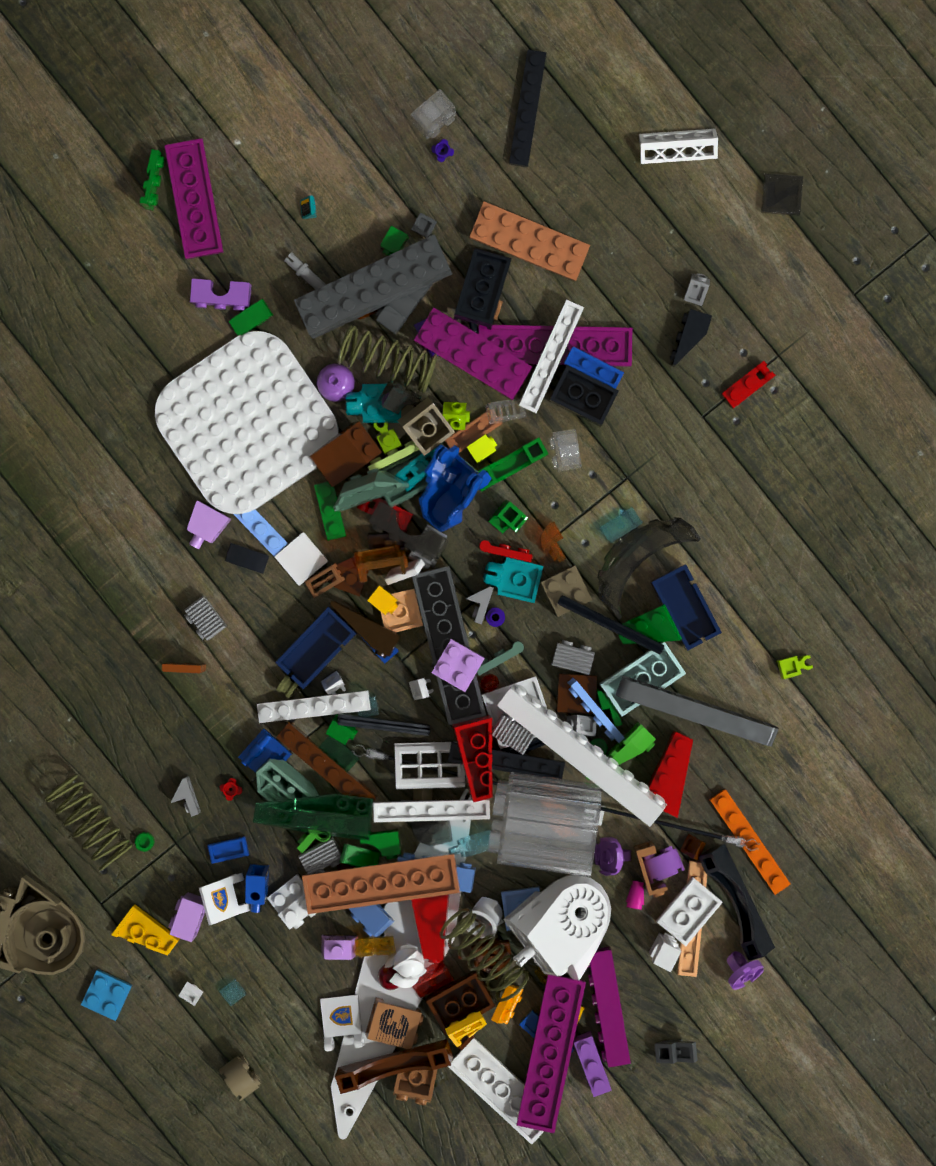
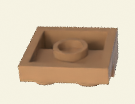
M437 1069L415 1070L397 1074L393 1095H396V1099L400 1101H407L410 1098L414 1099L415 1103L419 1105H426L427 1102L431 1103Z

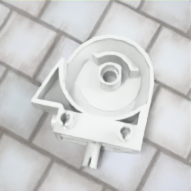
M583 875L564 876L551 883L542 892L535 891L503 919L506 926L509 927L524 946V949L514 956L513 960L517 961L516 964L519 967H522L532 957L534 963H537L536 965L540 967L544 974L562 976L567 972L573 980L579 981L608 929L611 905L603 887L592 878ZM578 908V915L576 917L575 910Z

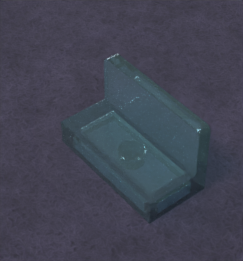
M633 507L599 528L610 544L643 524V521L640 520Z

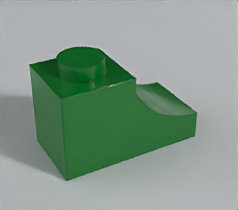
M399 829L360 834V844H370L376 847L381 852V857L386 856V859H394L398 857L397 855L401 854Z

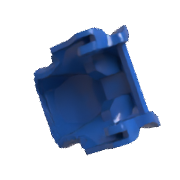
M442 444L435 449L431 462L424 471L426 473L427 486L422 496L419 497L423 518L439 532L456 526L462 522L463 510L469 506L477 491L487 486L492 479L485 470L479 473L459 455V448L456 445L450 449Z

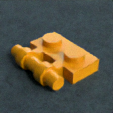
M510 985L506 987L501 998L511 995L519 986ZM524 989L513 998L499 1002L491 1020L496 1023L508 1024L510 1018H513L515 1014L513 1011L517 1003L522 999L521 994Z

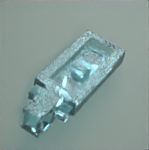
M495 828L457 840V846L448 848L449 854L460 853L461 857H469L499 848L501 844Z

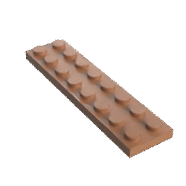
M454 853L302 876L308 914L460 893Z

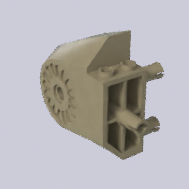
M27 875L21 878L18 889L8 887V889L0 892L1 969L18 974L25 970L35 974L54 975L66 971L78 960L83 952L85 943L84 926L70 907ZM49 933L53 941H48L45 934Z

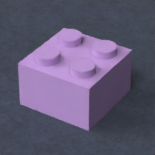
M451 638L431 673L466 692L485 657Z
M188 892L185 896H181L178 899L175 910L178 912L172 917L168 928L171 929L169 935L192 942L198 934L205 909L202 898Z

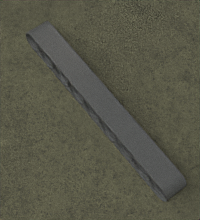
M622 676L615 694L622 699L772 747L779 730L778 727L770 723L627 676Z

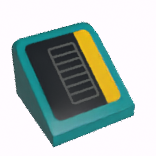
M311 195L300 201L302 218H316L314 196Z

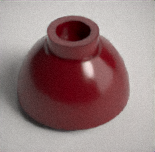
M383 965L378 971L379 984L386 990L399 988L390 982L394 974L398 973L393 969L394 965L389 968H384L385 965Z

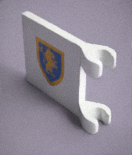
M243 873L233 874L199 888L209 925L250 911L251 904L242 903L238 905L233 887L234 883L244 880Z
M358 995L320 999L325 1051H332L335 1048L333 1037L353 1034L354 1047H363L364 1038Z

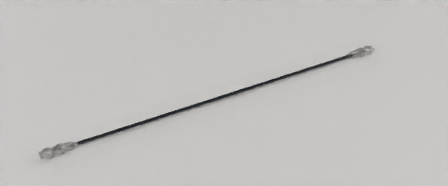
M356 745L362 746L364 750H367L365 755L369 759L395 761V757L385 752L378 751L375 748L365 749L363 745ZM402 759V763L418 764L417 762ZM422 767L438 771V767ZM442 769L443 773L458 776V772ZM492 781L493 785L641 820L634 814ZM659 820L654 821L655 824L718 838L726 843L733 844L735 847L742 848L746 846L744 845L746 840L741 836L717 835Z

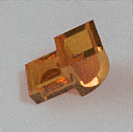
M552 522L541 534V547L544 550L550 546L551 550L548 552L554 561L558 560L560 563L566 559L557 543L563 539V536L555 522Z

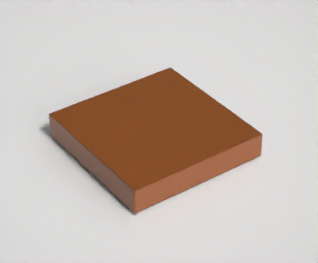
M164 663L162 664V671L202 673L206 671V664Z

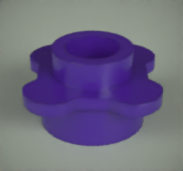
M442 139L441 142L433 145L431 148L439 162H444L445 158L454 155V150L450 148L446 139Z

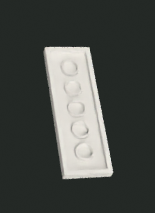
M474 1037L452 1059L451 1066L448 1067L530 1144H533L544 1131L521 1127L516 1124L525 1084Z

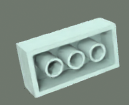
M660 642L664 645L661 654L648 650L599 683L621 716H624L640 705L615 695L622 676H627L660 688H666L686 674L665 642Z

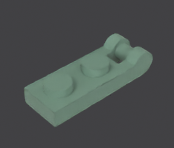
M514 642L512 648L506 652L504 649L494 654L495 658L489 661L487 658L484 659L477 671L478 675L480 676L524 650L522 642Z

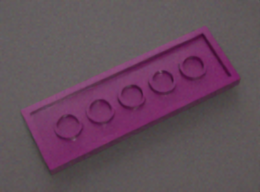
M203 139L165 145L185 259L224 253Z
M434 307L414 339L416 343L512 401L532 369V366Z

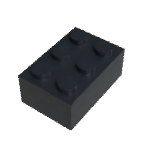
M567 365L549 402L601 427L619 390Z

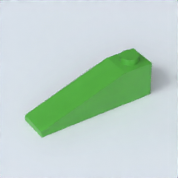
M637 722L627 732L624 739L617 743L606 756L615 759L620 765L643 753L645 750L647 752L654 747L656 739Z

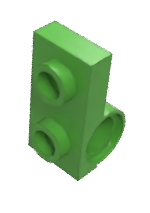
M324 817L321 821L317 819L310 826L312 831L309 835L304 833L298 840L300 845L297 849L301 853L309 847L315 838L324 842L332 836L333 828ZM319 828H327L329 831L328 836H321Z

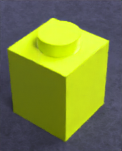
M485 434L467 446V449L478 464L496 452L495 447L497 444L492 436L488 438Z

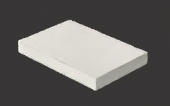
M692 877L658 917L656 922L683 945L687 946L723 902Z

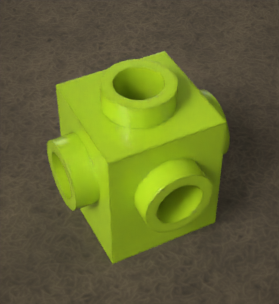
M443 403V416L453 430H465L466 422L470 423V411H466L467 403Z

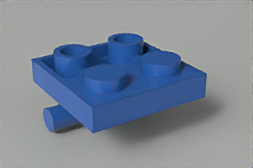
M264 728L238 758L242 760L241 763L244 766L250 767L256 773V770L269 759L287 761L293 753Z

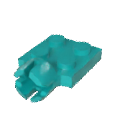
M362 384L361 391L346 394L347 415L362 416L363 423H399L397 420L401 418V384Z
M505 557V561L502 564L495 562L487 563L485 570L495 572V575L484 574L483 581L486 584L496 586L498 590L497 595L535 603L543 566Z

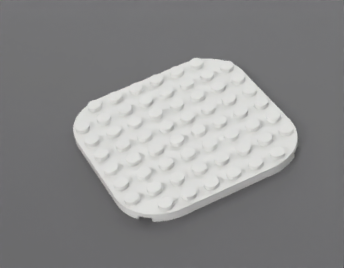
M261 331L247 332L242 336H237L172 380L159 394L155 406V419L159 431L198 489L212 506L229 514H243L256 510L315 470L317 467L309 456L338 434V425L334 414L290 349L278 337Z

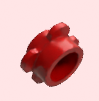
M230 778L226 784L220 785V791L223 792L228 801H231L234 796L242 793V787L237 785L235 778Z

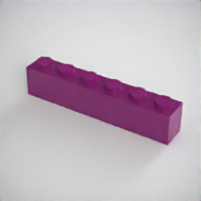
M611 947L598 948L587 968L591 967L592 975H588L590 987L594 986L595 994H591L593 1006L597 1005L598 1012L595 1013L596 1024L601 1025V1031L598 1032L600 1043H604L605 1049L601 1051L603 1062H607L608 1068L631 1064Z

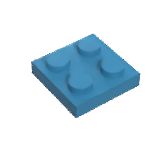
M98 969L81 1005L116 1021L132 984Z

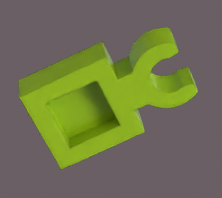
M384 422V427L379 428L377 423H374V428L381 433V435L377 436V439L385 455L394 449L402 447L394 428L388 430V422Z
M803 655L799 660L797 656L777 660L781 679L801 675L800 669H812L813 665H805V660L811 658L810 655Z

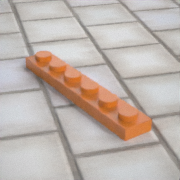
M724 789L709 800L735 838H742L740 845H746L742 846V848L772 892L776 895L791 885L727 790Z

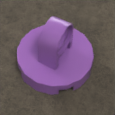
M613 837L601 838L600 844L595 846V864L600 866L601 870L599 872L605 876L616 875L620 872L623 861H631V850L622 849L618 840Z
M738 951L732 952L727 958V963L734 972L728 979V983L733 990L745 987L744 983L749 980L752 983L764 971V967L759 960L748 963L746 958Z

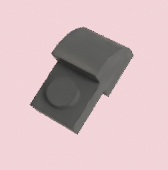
M671 1039L655 1043L657 1063L674 1064L676 1062L694 1063L698 1061L696 1042Z

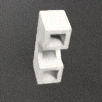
M666 932L664 935L659 933L649 951V955L653 957V964L669 972L672 971L681 953L679 944L674 936Z

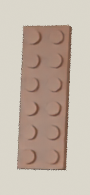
M485 201L482 204L469 237L572 281L577 280L590 247L589 244Z

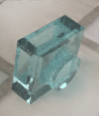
M236 979L219 991L230 1006L247 994Z

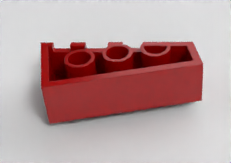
M487 715L453 724L472 801L478 802L492 798V717Z
M674 730L647 786L651 792L664 798L667 806L663 811L678 818L693 739Z

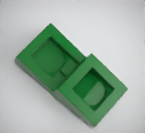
M261 299L232 318L229 323L237 336H242L256 326H260L272 317L273 314L265 301Z
M597 690L601 709L610 710L615 727L622 725L620 716L613 703L601 690Z

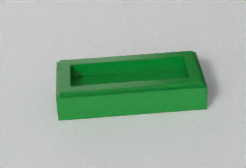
M345 843L339 862L356 867L376 865L380 852Z

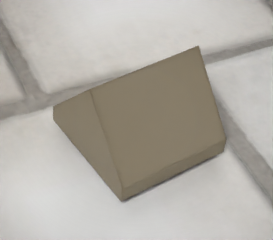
M433 788L413 789V801L432 800Z

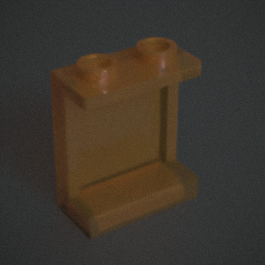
M400 545L354 552L360 583L368 581L366 570L399 565L402 575L406 574L405 568H408L407 556L405 555V550L401 551Z

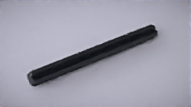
M561 595L558 600V605L657 654H661L664 649L663 644L568 597Z

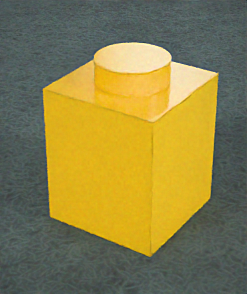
M379 586L367 600L384 615H387L388 612L392 614L399 606L396 604L398 599L382 586Z

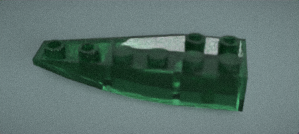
M329 794L260 802L255 804L253 823L301 832L370 841L374 799Z

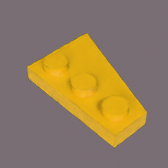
M135 904L111 934L115 937L119 936L127 939L131 943L136 942L144 945L148 949L167 956L180 940L178 937L169 935L171 931Z

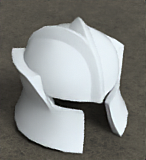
M481 897L472 909V913H476V919L482 922L481 924H486L485 931L479 938L483 939L489 934H496L497 926L504 922L502 920V909L498 901ZM469 911L465 913L462 918L467 916L469 914ZM474 921L473 924L466 930L470 932L475 926L479 925L480 923ZM482 927L477 929L472 935L476 936Z
M401 946L398 952L392 954L386 961L384 968L394 965L393 969L398 972L391 978L390 982L401 988H410L418 982L420 976L426 973L424 959L417 950V946Z

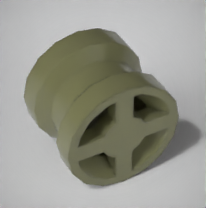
M286 675L276 691L284 693L285 697L289 699L298 684L290 680V677Z

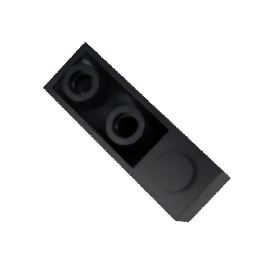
M692 309L688 311V314L684 313L681 321L684 327L682 332L678 331L675 341L678 343L676 350L673 349L670 361H673V367L707 334L712 315Z

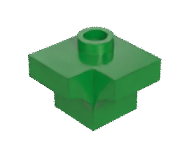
M506 499L490 517L488 522L502 534L509 528L517 533L528 520V517Z

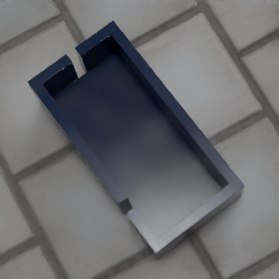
M684 564L650 583L661 604L666 605L682 638L680 641L685 650L688 651L703 643L700 638L703 637L707 641L722 632L697 584L693 583L690 585L689 581H693L694 578L687 565Z
M328 607L275 663L287 675L293 671L295 674L291 678L302 689H305L343 649L341 644L346 646L357 632L331 607Z

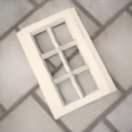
M451 742L394 743L396 789L465 787L463 764L442 763L441 753H449ZM421 753H437L438 763L422 764ZM402 754H417L418 764H402ZM457 766L458 777H442V767ZM422 767H438V777L422 778ZM402 768H418V778H402Z

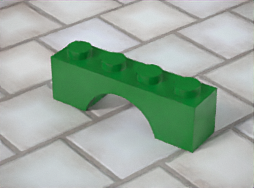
M538 437L506 457L479 470V473L485 470L492 478L487 486L480 489V492L548 456V452L541 439Z

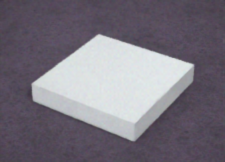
M304 532L274 556L299 586L328 562Z

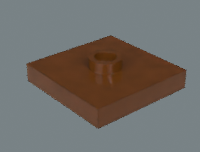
M559 674L557 712L593 714L591 710L587 712L582 707L581 703L583 701L579 696L575 698L568 690L571 686L567 682L574 678L596 703L597 676Z

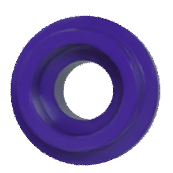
M492 608L487 612L486 620L489 625L498 627L504 623L505 614L499 608ZM493 614L499 615L498 621L492 620Z

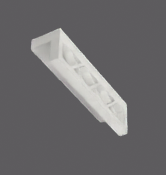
M716 129L639 134L641 164L718 158V136ZM713 145V153H704L702 151L705 146ZM686 147L695 149L691 154L682 152ZM668 148L676 151L671 156H666L663 153ZM645 150H654L656 154L653 157H645Z

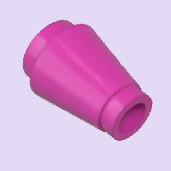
M632 881L625 901L627 902L626 907L642 910V905H644L643 882Z

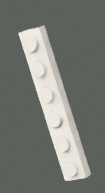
M566 300L519 404L520 407L537 414L584 307Z
M368 690L257 704L259 723L371 710Z
M468 799L373 803L374 822L490 819V799L478 802Z

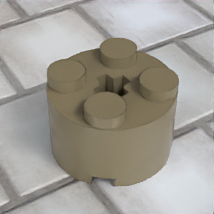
M244 1055L236 1056L219 1069L220 1074L226 1076L224 1081L236 1097L239 1096V1101H242L257 1090L261 1084L260 1077L255 1070L252 1072L249 1070V1062Z

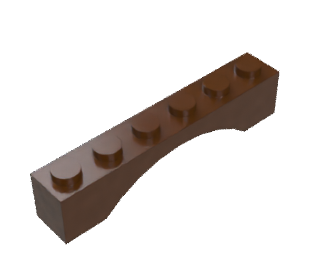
M291 721L276 737L363 812L377 798V794L336 763Z
M448 1039L338 1067L335 1079L340 1094L359 1090L370 1083L391 1075L415 1070H436L451 1066L453 1055Z

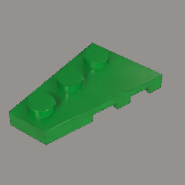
M154 149L151 150L147 167L149 180L144 181L143 184L145 197H140L139 202L146 210L152 211L158 203L156 190L161 184L159 171L164 166L162 153Z
M665 604L622 623V625L657 642L679 641L682 639ZM619 635L623 644H637Z

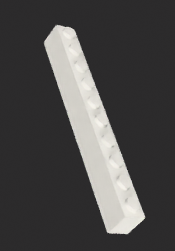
M514 684L497 706L649 827L667 806L663 797L651 792L645 783L637 781L630 771L623 770L618 766L619 764L615 759L604 755L601 748L589 743L583 734H578L569 723L561 721L554 711L547 710L542 706V702L539 699L528 695L526 689L522 686Z

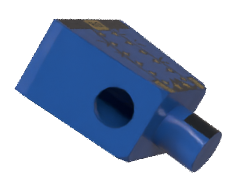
M250 864L247 871L245 903L251 904L250 911L253 913L262 912V905L266 902L268 896L269 865Z

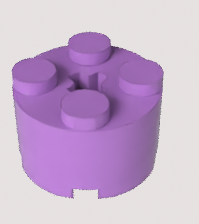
M672 846L660 850V855L655 856V854L642 857L650 884L654 883V878L656 881H660L679 873L677 869H680V871L685 870L676 848L673 849Z

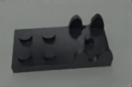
M477 248L474 249L455 310L454 320L458 321V319L486 326L488 330L492 329L512 258Z

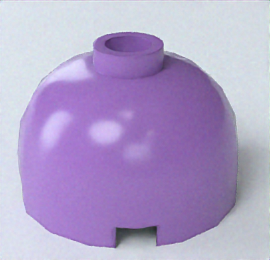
M333 363L327 365L317 376L318 391L329 401L340 402L346 400V394L354 390L355 379L353 373L342 364Z

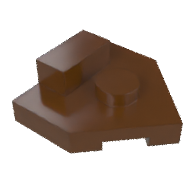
M361 554L337 564L336 568L341 571L340 575L345 580L334 586V588L357 596L361 595L369 573ZM332 570L327 572L328 576L333 574ZM336 577L331 579L332 583L337 580Z
M495 938L493 944L486 951L473 958L474 966L478 967L481 960L492 948L499 944L505 945L502 955L491 965L481 969L489 974L502 958L512 955L509 939L499 941V938ZM491 939L483 942L475 953L485 947ZM501 948L494 951L487 958L484 964L489 962L492 958H494L501 950ZM511 958L504 961L495 970L493 975L499 972L502 968H504Z

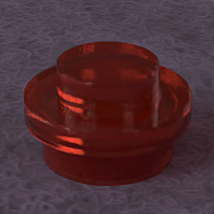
M486 674L481 678L480 686L485 692L494 691L499 686V679L493 674Z

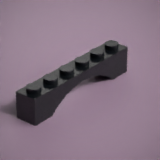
M722 844L712 847L698 858L706 874L721 885L734 906L740 928V944L748 961L763 958L775 946L726 845Z

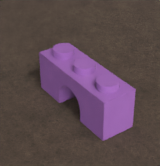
M192 279L190 302L195 304L196 308H207V305L214 306V309L225 310L226 307H233V310L244 311L245 308L250 307L252 285L247 282L230 281L228 293L223 296H217L213 292V282L211 280Z
M591 1031L574 1037V1045L593 1097L612 1091Z

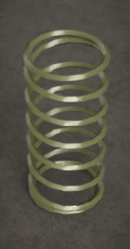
M353 325L348 327L339 351L338 365L343 362L353 331L354 341L348 363L349 368L352 367L360 347L368 335L367 350L362 368L363 373L366 372L382 340L376 377H380L396 345L390 382H394L410 350L404 387L409 385L424 355L418 391L422 392V394L426 392L436 364L437 354L432 356L425 374L428 357L426 350L419 354L411 369L414 354L412 345L405 349L398 362L400 350L398 340L391 344L384 357L386 346L384 335L378 338L370 352L372 343L371 332H365L357 345V327H353Z
M75 774L49 793L44 801L51 802L79 786L55 810L54 814H59L87 798L65 820L64 826H68L96 810L73 833V837H78L103 823L82 845V849H87L113 834L91 857V861H95L121 846L99 868V871H102L132 848L133 844H129V840L126 839L100 853L120 833V828L112 829L93 840L111 821V816H106L83 829L101 811L102 805L93 806L76 816L93 798V793H87L67 804L84 786L83 781L69 786L78 778L79 774Z
M471 908L461 909L445 922L440 931V938L449 939V948L452 950L458 949V958L468 960V969L471 971L477 970V979L486 981L487 990L496 991L495 997L497 1001L503 1002L513 998L526 985L529 979V971L523 970V966L519 967L517 965L503 976L497 988H491L489 981L501 975L511 966L514 961V955H507L492 968L488 977L482 978L480 970L495 962L502 955L505 945L499 944L492 948L481 960L479 966L473 968L470 965L471 959L482 954L493 944L495 934H489L481 939L468 957L461 956V949L477 940L486 928V924L475 926L464 937L461 944L454 947L451 944L452 938L463 933L476 919V913H472ZM469 911V914L455 926L449 935L443 936L444 930L453 919L463 912ZM482 927V929L479 931V933H478L475 937H473L470 941L466 942L467 939H468L477 929H479V928ZM491 938V940L485 947H483L480 951L475 953V951L483 942ZM501 948V950L494 958H492L489 962L484 964L487 958L494 951ZM511 958L504 968H502L499 972L493 975L495 970L504 961ZM520 968L518 972L512 974L509 978H507L512 972ZM522 973L526 974L525 980L515 992L505 998H500V993L503 989L515 982Z

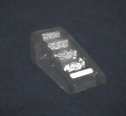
M522 398L513 399V401L505 400L487 403L485 408L489 424L527 417L525 409L520 406V414L516 412L515 404L519 405ZM509 405H511L513 415H510ZM501 407L505 408L506 416H503ZM495 408L498 409L499 417L496 416Z

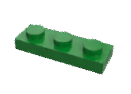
M328 482L314 485L327 540L346 537L341 511H334L333 508L337 501L335 486L331 487Z

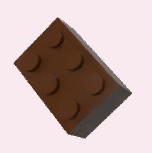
M477 970L471 971L427 996L426 1002L445 1035L447 1034L445 1029L451 1023L461 1021L473 1012L480 1011L483 1014L496 1007V1002L490 991L487 990L485 982L477 979Z

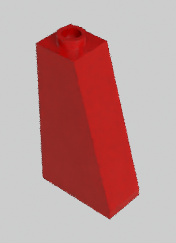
M449 894L412 899L423 958L428 959L430 963H440V960L443 961L445 958L446 939L440 938V931L448 920ZM447 927L443 932V936H446Z

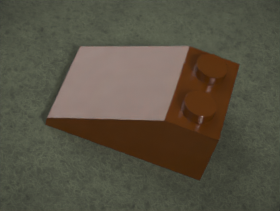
M360 421L350 424L309 457L330 486L334 487L369 463L382 451Z

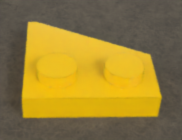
M479 1011L469 1014L461 1021L451 1023L445 1030L452 1042L458 1047L462 1044L460 1039L466 1035L468 1037L473 1036L487 1023Z

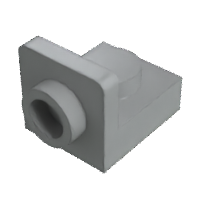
M700 273L692 274L684 300L702 306L710 286V279H707V276Z
M581 715L567 716L566 722L573 727L575 732L584 736H596V722L593 720V717Z

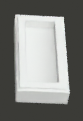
M417 559L392 568L385 577V582L387 585L418 575L424 566L423 560Z

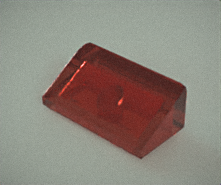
M440 960V963H434L425 968L427 970L426 973L420 976L418 982L412 987L419 997L422 998L453 981L454 978L445 962Z

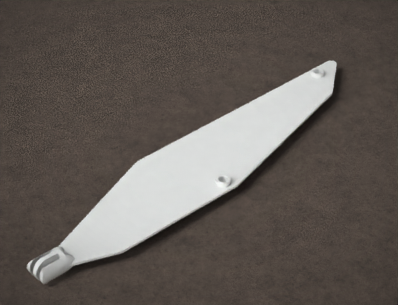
M468 789L464 790L460 800H465ZM443 820L438 822L424 834L414 853L415 858L454 853L457 865H460V862H465L471 820ZM461 891L460 893L449 894L448 919L459 911ZM411 900L387 903L384 910L393 918L394 922L384 931L385 935L383 937L369 936L355 995H358L364 1046L355 1048L354 1034L344 1035L331 1084L337 1131L340 1139L347 1138L377 1081L359 1090L340 1094L335 1079L338 1067L391 1054L396 1046L366 1038L365 1032L375 997L383 999L385 1003L416 1011L442 963V960H440V963H430L428 959H424V968L427 971L410 988L399 987L395 990H386L378 982L379 969L385 965L392 954L398 952L401 946H417V950L423 956ZM458 916L448 924L446 936L457 925ZM446 939L445 956L449 950V939ZM347 1109H352L353 1113L349 1114Z

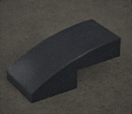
M230 543L224 561L264 574L269 555Z

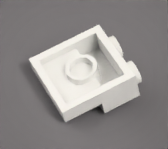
M298 874L267 897L289 930L292 927L295 929L299 928L304 923L303 919L309 915L311 918L316 914H308L303 880Z

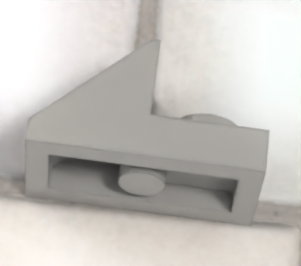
M488 587L466 598L480 603L479 607L475 606L472 617L476 618V623L482 624L494 589L493 587Z
M187 776L182 779L171 803L185 799V810L192 817L201 813L190 778Z

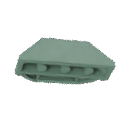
M378 469L368 471V475L363 477L361 475L353 476L350 478L351 481L344 483L333 507L334 511H344L409 487V483Z
M269 759L256 770L257 792L285 815L313 819L326 808L314 785L285 760Z

